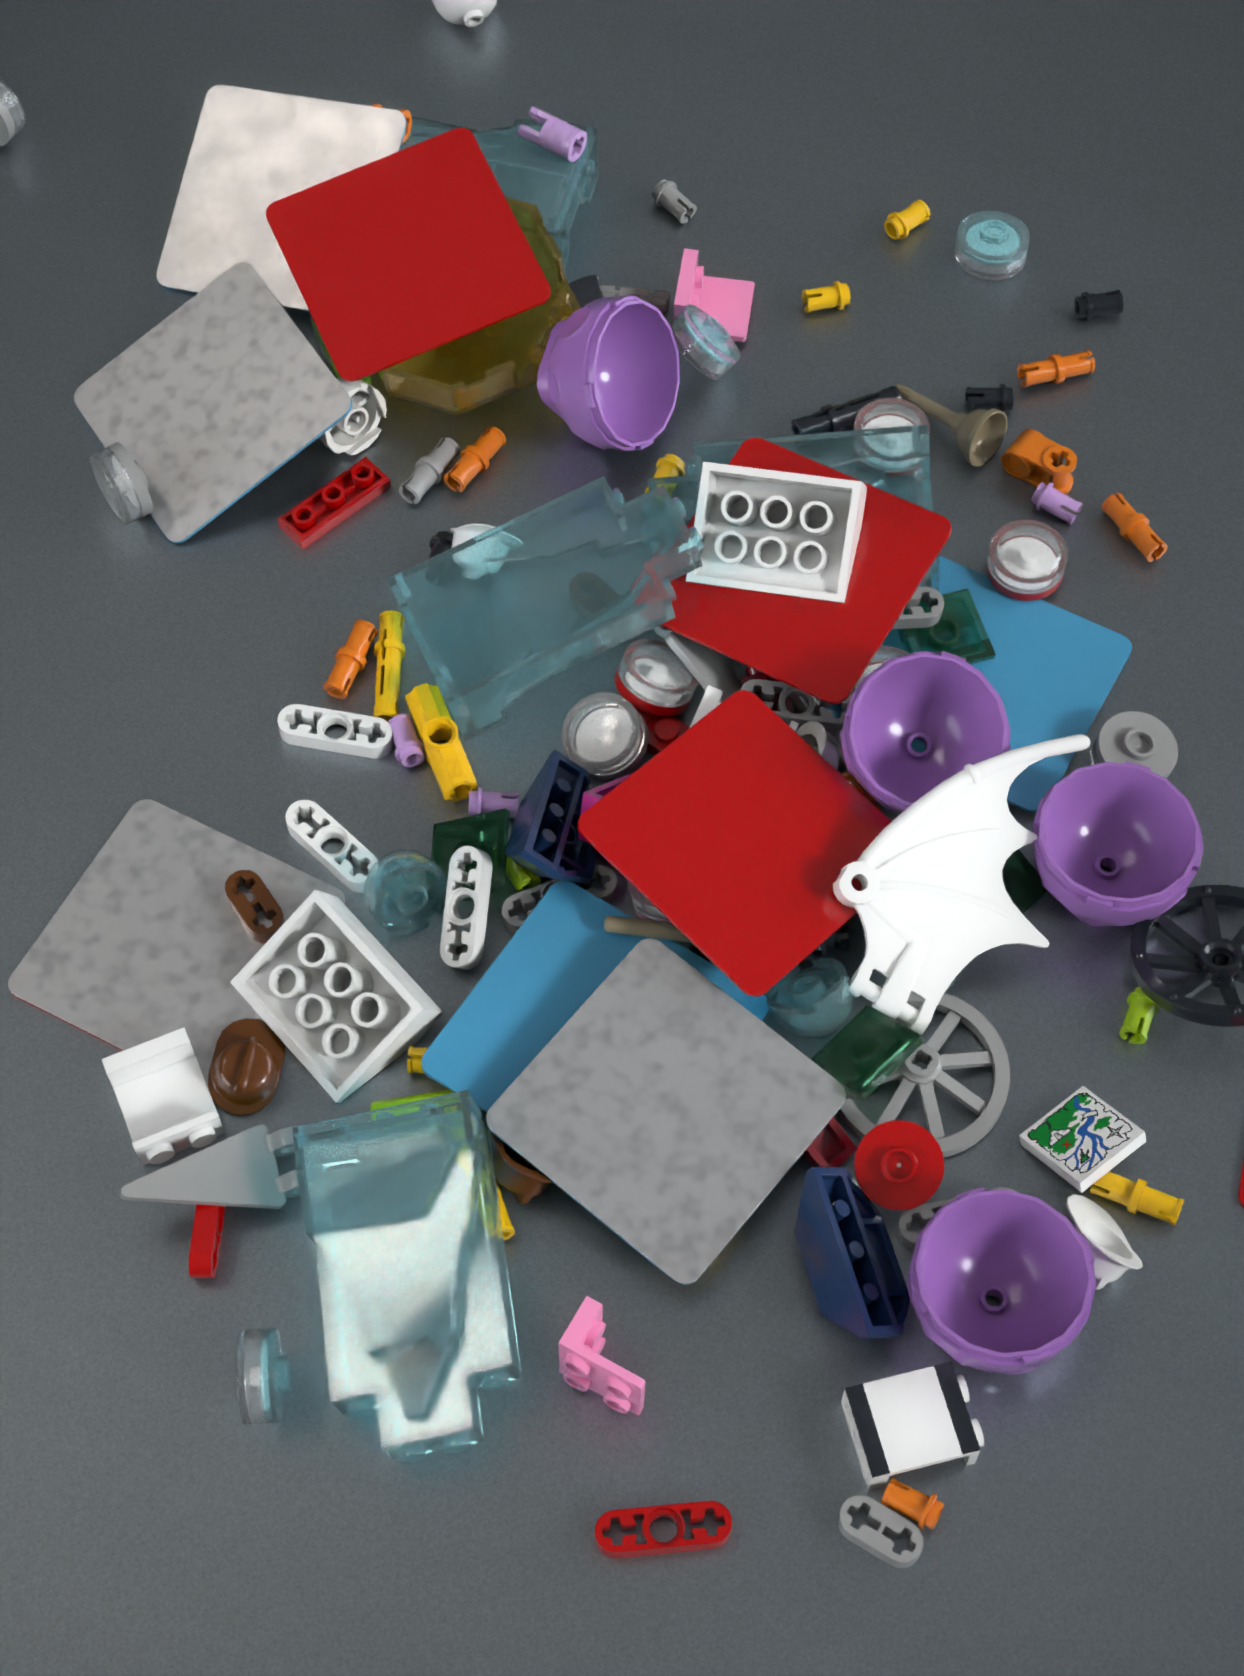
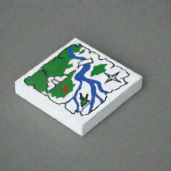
M1082 1086L1021 1133L1019 1139L1022 1147L1082 1193L1146 1142L1145 1131L1086 1087Z

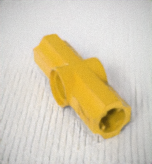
M424 683L415 686L410 693L405 695V701L419 737L423 742L425 759L432 767L444 800L457 802L469 798V791L478 790V784L460 742L458 727L449 715L438 685ZM441 740L448 741V742L443 743V744H437V743H435V742L441 741Z

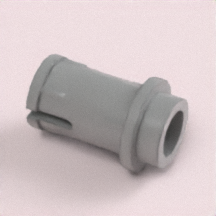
M663 179L652 190L651 195L654 198V203L657 206L665 207L680 223L688 222V219L684 216L685 214L690 219L694 216L697 206L677 190V185L674 181Z

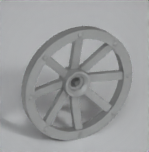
M911 992L906 1003L914 1008H920L924 999ZM944 993L935 1011L947 1014V1016L926 1044H921L918 1035L908 1029L909 1024L897 1017L896 1021L906 1049L860 1030L871 1019L883 1014L871 1007L872 1002L870 1000L861 1003L844 1019L831 1043L827 1073L838 1080L845 1089L846 1099L838 1114L859 1138L863 1139L871 1129L879 1124L896 1120L912 1092L920 1093L928 1130L938 1141L944 1158L972 1147L983 1139L996 1124L1008 1097L1010 1064L1007 1051L998 1032L976 1008L960 998ZM959 1022L963 1023L977 1036L986 1050L942 1055L938 1053ZM850 1042L898 1062L844 1079L843 1061ZM923 1062L927 1066V1068L921 1069V1067H918L913 1063ZM992 1066L993 1090L989 1102L987 1103L943 1070ZM899 1079L901 1084L875 1125L857 1108L850 1093ZM937 1085L979 1117L963 1130L945 1137L934 1086Z

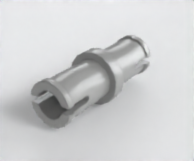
M442 437L428 456H423L415 464L416 470L402 483L398 490L406 502L418 504L432 485L440 483L445 475L444 471L461 454V449L457 442L449 437L446 439Z

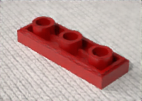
M365 456L277 519L278 526L304 550L391 487L390 478Z

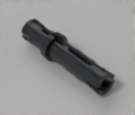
M890 386L889 388L840 405L832 406L828 404L822 406L818 412L791 421L794 438L798 443H802L820 435H834L839 433L841 428L858 423L864 416L874 411L901 409L902 405L900 403H902V398L897 387Z

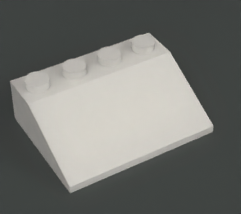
M703 462L686 582L845 603L862 527L867 486L862 481Z
M314 890L230 982L337 1103L342 1102L406 1052L409 1046L415 1045L444 1014L337 896Z

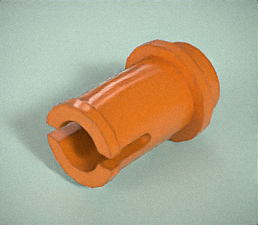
M894 1477L889 1482L881 1500L882 1505L918 1522V1528L921 1530L925 1526L933 1530L944 1508V1503L937 1500L938 1495L932 1493L931 1496H928L899 1482Z

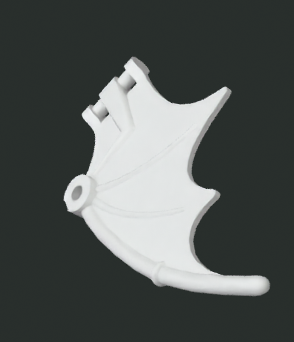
M1076 734L1009 750L973 765L966 764L963 768L964 770L938 784L887 825L863 851L857 862H852L841 869V873L833 883V892L843 905L855 908L861 919L866 940L865 957L849 981L846 992L856 998L860 995L872 1002L871 1007L893 1020L898 1017L909 1024V1030L920 1036L928 1027L938 1003L954 978L977 955L1001 945L1022 944L1038 948H1047L1049 946V941L1013 903L1002 879V869L1010 855L1037 839L1035 833L1019 824L1009 812L1007 796L1009 787L1014 779L1028 766L1044 758L1083 751L1090 746L1089 737ZM852 878L860 881L862 885L861 891L853 888L851 884ZM873 970L887 977L881 987L869 980ZM911 992L924 999L919 1009L906 1003Z

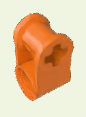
M1025 429L1003 453L1001 464L1008 474L1036 488L1041 482L1048 485L1051 477L1053 478L1054 488L1066 495L1073 487L1071 472L1076 468L1077 456L1070 448L1046 438L1038 431ZM1064 458H1066V464H1065V465H1063V460H1064Z

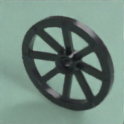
M1202 885L1187 888L1186 895L1169 910L1152 920L1147 919L1136 923L1130 945V964L1133 975L1143 992L1152 1001L1180 1018L1210 1026H1244V1004H1241L1234 986V981L1244 983V926L1233 940L1222 938L1216 905L1244 909V888L1231 885ZM1202 906L1208 941L1202 945L1169 919V917L1181 911ZM1158 928L1194 958L1146 953V945L1154 930ZM1152 968L1198 974L1177 989L1172 990L1158 978ZM1208 985L1219 987L1225 1005L1208 1004L1190 998Z

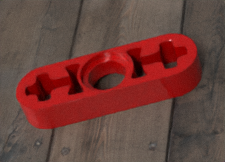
M196 1204L189 1251L190 1277L215 1278L226 1206Z
M717 1501L611 1510L604 1513L598 1519L595 1526V1542L602 1554L614 1559L711 1550L723 1546L729 1539L732 1517L729 1510ZM707 1514H712L715 1522H723V1526L717 1527V1532L714 1536H708L706 1528H692L690 1534L692 1539H684L685 1522L682 1516L690 1515L689 1525L704 1523V1517ZM657 1518H669L675 1523L677 1534L672 1540L660 1542L652 1537L649 1528L651 1523ZM635 1520H643L642 1538L645 1544H636L637 1534L623 1536L622 1544L613 1545L611 1537H603V1534L610 1532L611 1524H620L621 1531H636Z

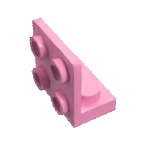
M684 248L674 301L673 334L692 336L686 326V320L692 318L704 325L710 332L713 331L717 339L745 342L755 283L752 281L704 276V266L698 265L699 250Z
M586 1296L558 1343L559 1372L563 1374V1380L573 1388L586 1392L589 1388L603 1396V1402L611 1409L622 1414H627L629 1410L636 1415H640L644 1408L645 1380L599 1355L606 1341L602 1337L606 1327V1323L603 1322V1304Z

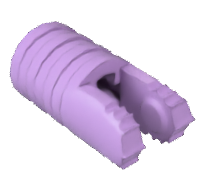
M532 106L529 115L534 121L543 124L541 131L538 132L521 124L516 134L570 162L576 161L585 149L587 143L586 132Z

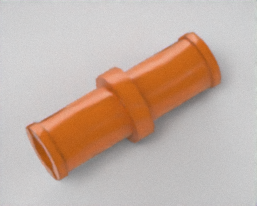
M1090 350L1061 356L1058 353L1051 354L1045 360L1019 364L1017 367L1018 380L1025 378V380L1020 381V385L1023 388L1050 381L1053 384L1063 383L1065 378L1094 373L1095 359L1094 357L1087 359V357L1093 355Z
M488 426L473 445H467L463 449L460 460L443 477L445 484L452 491L462 493L478 473H483L489 467V460L506 443V437L503 432L497 427L493 426L491 428Z
M1117 492L1116 496L1112 494L1103 502L1102 511L1120 528L1119 533L1125 541H1131L1148 562H1152L1153 559L1156 561L1165 554L1168 546L1151 529L1149 519L1144 514L1137 513L1121 493Z
M356 620L344 647H340L335 654L336 663L323 685V689L327 690L326 693L332 697L345 699L357 673L365 668L367 663L365 656L378 634V629L374 628L375 626L368 621Z

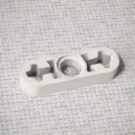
M292 704L283 708L277 718L281 738L291 745L372 759L388 755L394 745L391 725L386 720L378 717ZM296 720L303 721V724H299L297 729H290V725H294ZM317 722V734H313L312 729H315V723ZM334 724L343 725L347 729L346 733L340 738H330L324 732L329 726ZM354 729H359V734L356 733L357 740L354 741ZM374 733L381 734V737L377 738L375 743L369 742V738H373Z
M299 800L289 806L286 811V823L289 834L348 889L357 893H365L378 885L380 869L375 855L322 807L311 800ZM302 816L306 820L312 817L313 826L317 830L315 836L313 829L307 823L302 822L298 824L299 817ZM337 838L344 842V847L338 853L329 854L321 849L322 844L328 839ZM351 856L353 864L359 869L363 870L368 867V875L364 876L358 873L354 876L353 866L348 861Z
M463 846L457 849L450 859L440 942L442 960L447 965L461 970L474 968L479 964L483 956L493 870L490 856L485 851L472 846ZM473 860L476 861V869L466 872V864H471ZM466 884L470 886L471 884L475 885V890L462 887V885ZM471 897L474 901V911L470 917L461 919L458 913L459 904L464 898ZM458 925L465 928H471L470 932L463 930L462 932L457 931ZM463 944L467 945V953H461L460 956L456 954L457 947H461Z

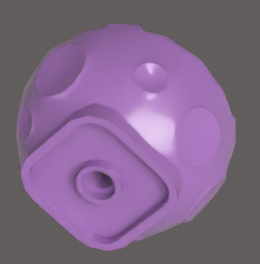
M636 296L603 297L586 304L570 315L567 320L557 322L551 330L537 375V388L540 398L565 421L572 433L598 448L628 451L642 450L654 443V439L665 430L676 405L680 383V361L672 328L659 308Z
M919 651L891 658L864 677L852 694L846 709L843 729L840 733L843 756L849 773L856 778L864 790L878 801L879 804L897 814H901L911 804L941 782L964 770L963 768L966 764L973 765L1011 749V729L1001 696L983 673L967 663L965 658L944 651ZM914 740L921 741L925 746V750L920 753L915 752L911 747V742Z
M1126 761L1125 764L1104 762L1078 768L1050 787L1044 797L1040 798L1032 832L1037 835V839L1033 842V856L1042 886L1081 922L1090 926H1126L1147 919L1157 918L1186 895L1187 888L1199 869L1205 845H1203L1202 831L1190 802L1168 779L1150 771V767ZM1101 867H1108L1112 869V872H1105Z
M984 1187L957 1194L955 1199L937 1210L918 1234L909 1268L908 1293L923 1327V1333L960 1365L1006 1375L1021 1374L1032 1371L1049 1361L1078 1337L1090 1315L1096 1287L1093 1264L1095 1259L1084 1234L1080 1235L1068 1218L1040 1198L1007 1189L985 1190ZM995 1296L999 1299L1001 1305L997 1307L990 1306L985 1298Z

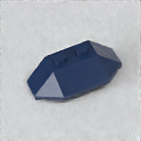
M554 750L519 805L504 854L513 859L518 865L527 868L540 877L587 884L592 879L599 853L590 843L578 839L579 831L577 824L581 816L583 792L591 790L589 787L591 780L588 771Z
M811 1167L806 1171L794 1234L821 1316L862 1339L899 1337L904 1331L903 1323L908 1313L910 1296L882 1215L865 1193L852 1182L853 1177L846 1167Z

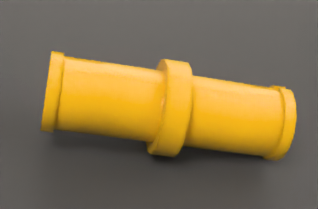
M1110 1171L1093 1183L1090 1189L1091 1194H1097L1127 1206L1126 1211L1136 1214L1137 1211L1170 1223L1174 1227L1185 1201L1182 1198L1179 1199L1148 1187L1145 1180L1139 1178L1135 1182Z

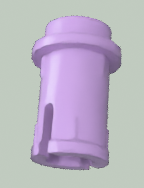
M1041 482L1030 501L1036 505V510L1039 511L1042 508L1066 521L1069 525L1073 523L1076 515L1065 510L1063 507L1065 506L1074 512H1079L1083 505L1082 502H1078L1055 489L1054 484L1051 482L1048 485Z
M399 714L392 717L388 723L391 725L392 737L396 746L394 752L396 760L405 767L419 765L425 759L423 742L418 739L411 716Z
M478 787V791H469L468 815H475L476 820H480L481 816L515 819L518 812L519 792L482 791V787Z

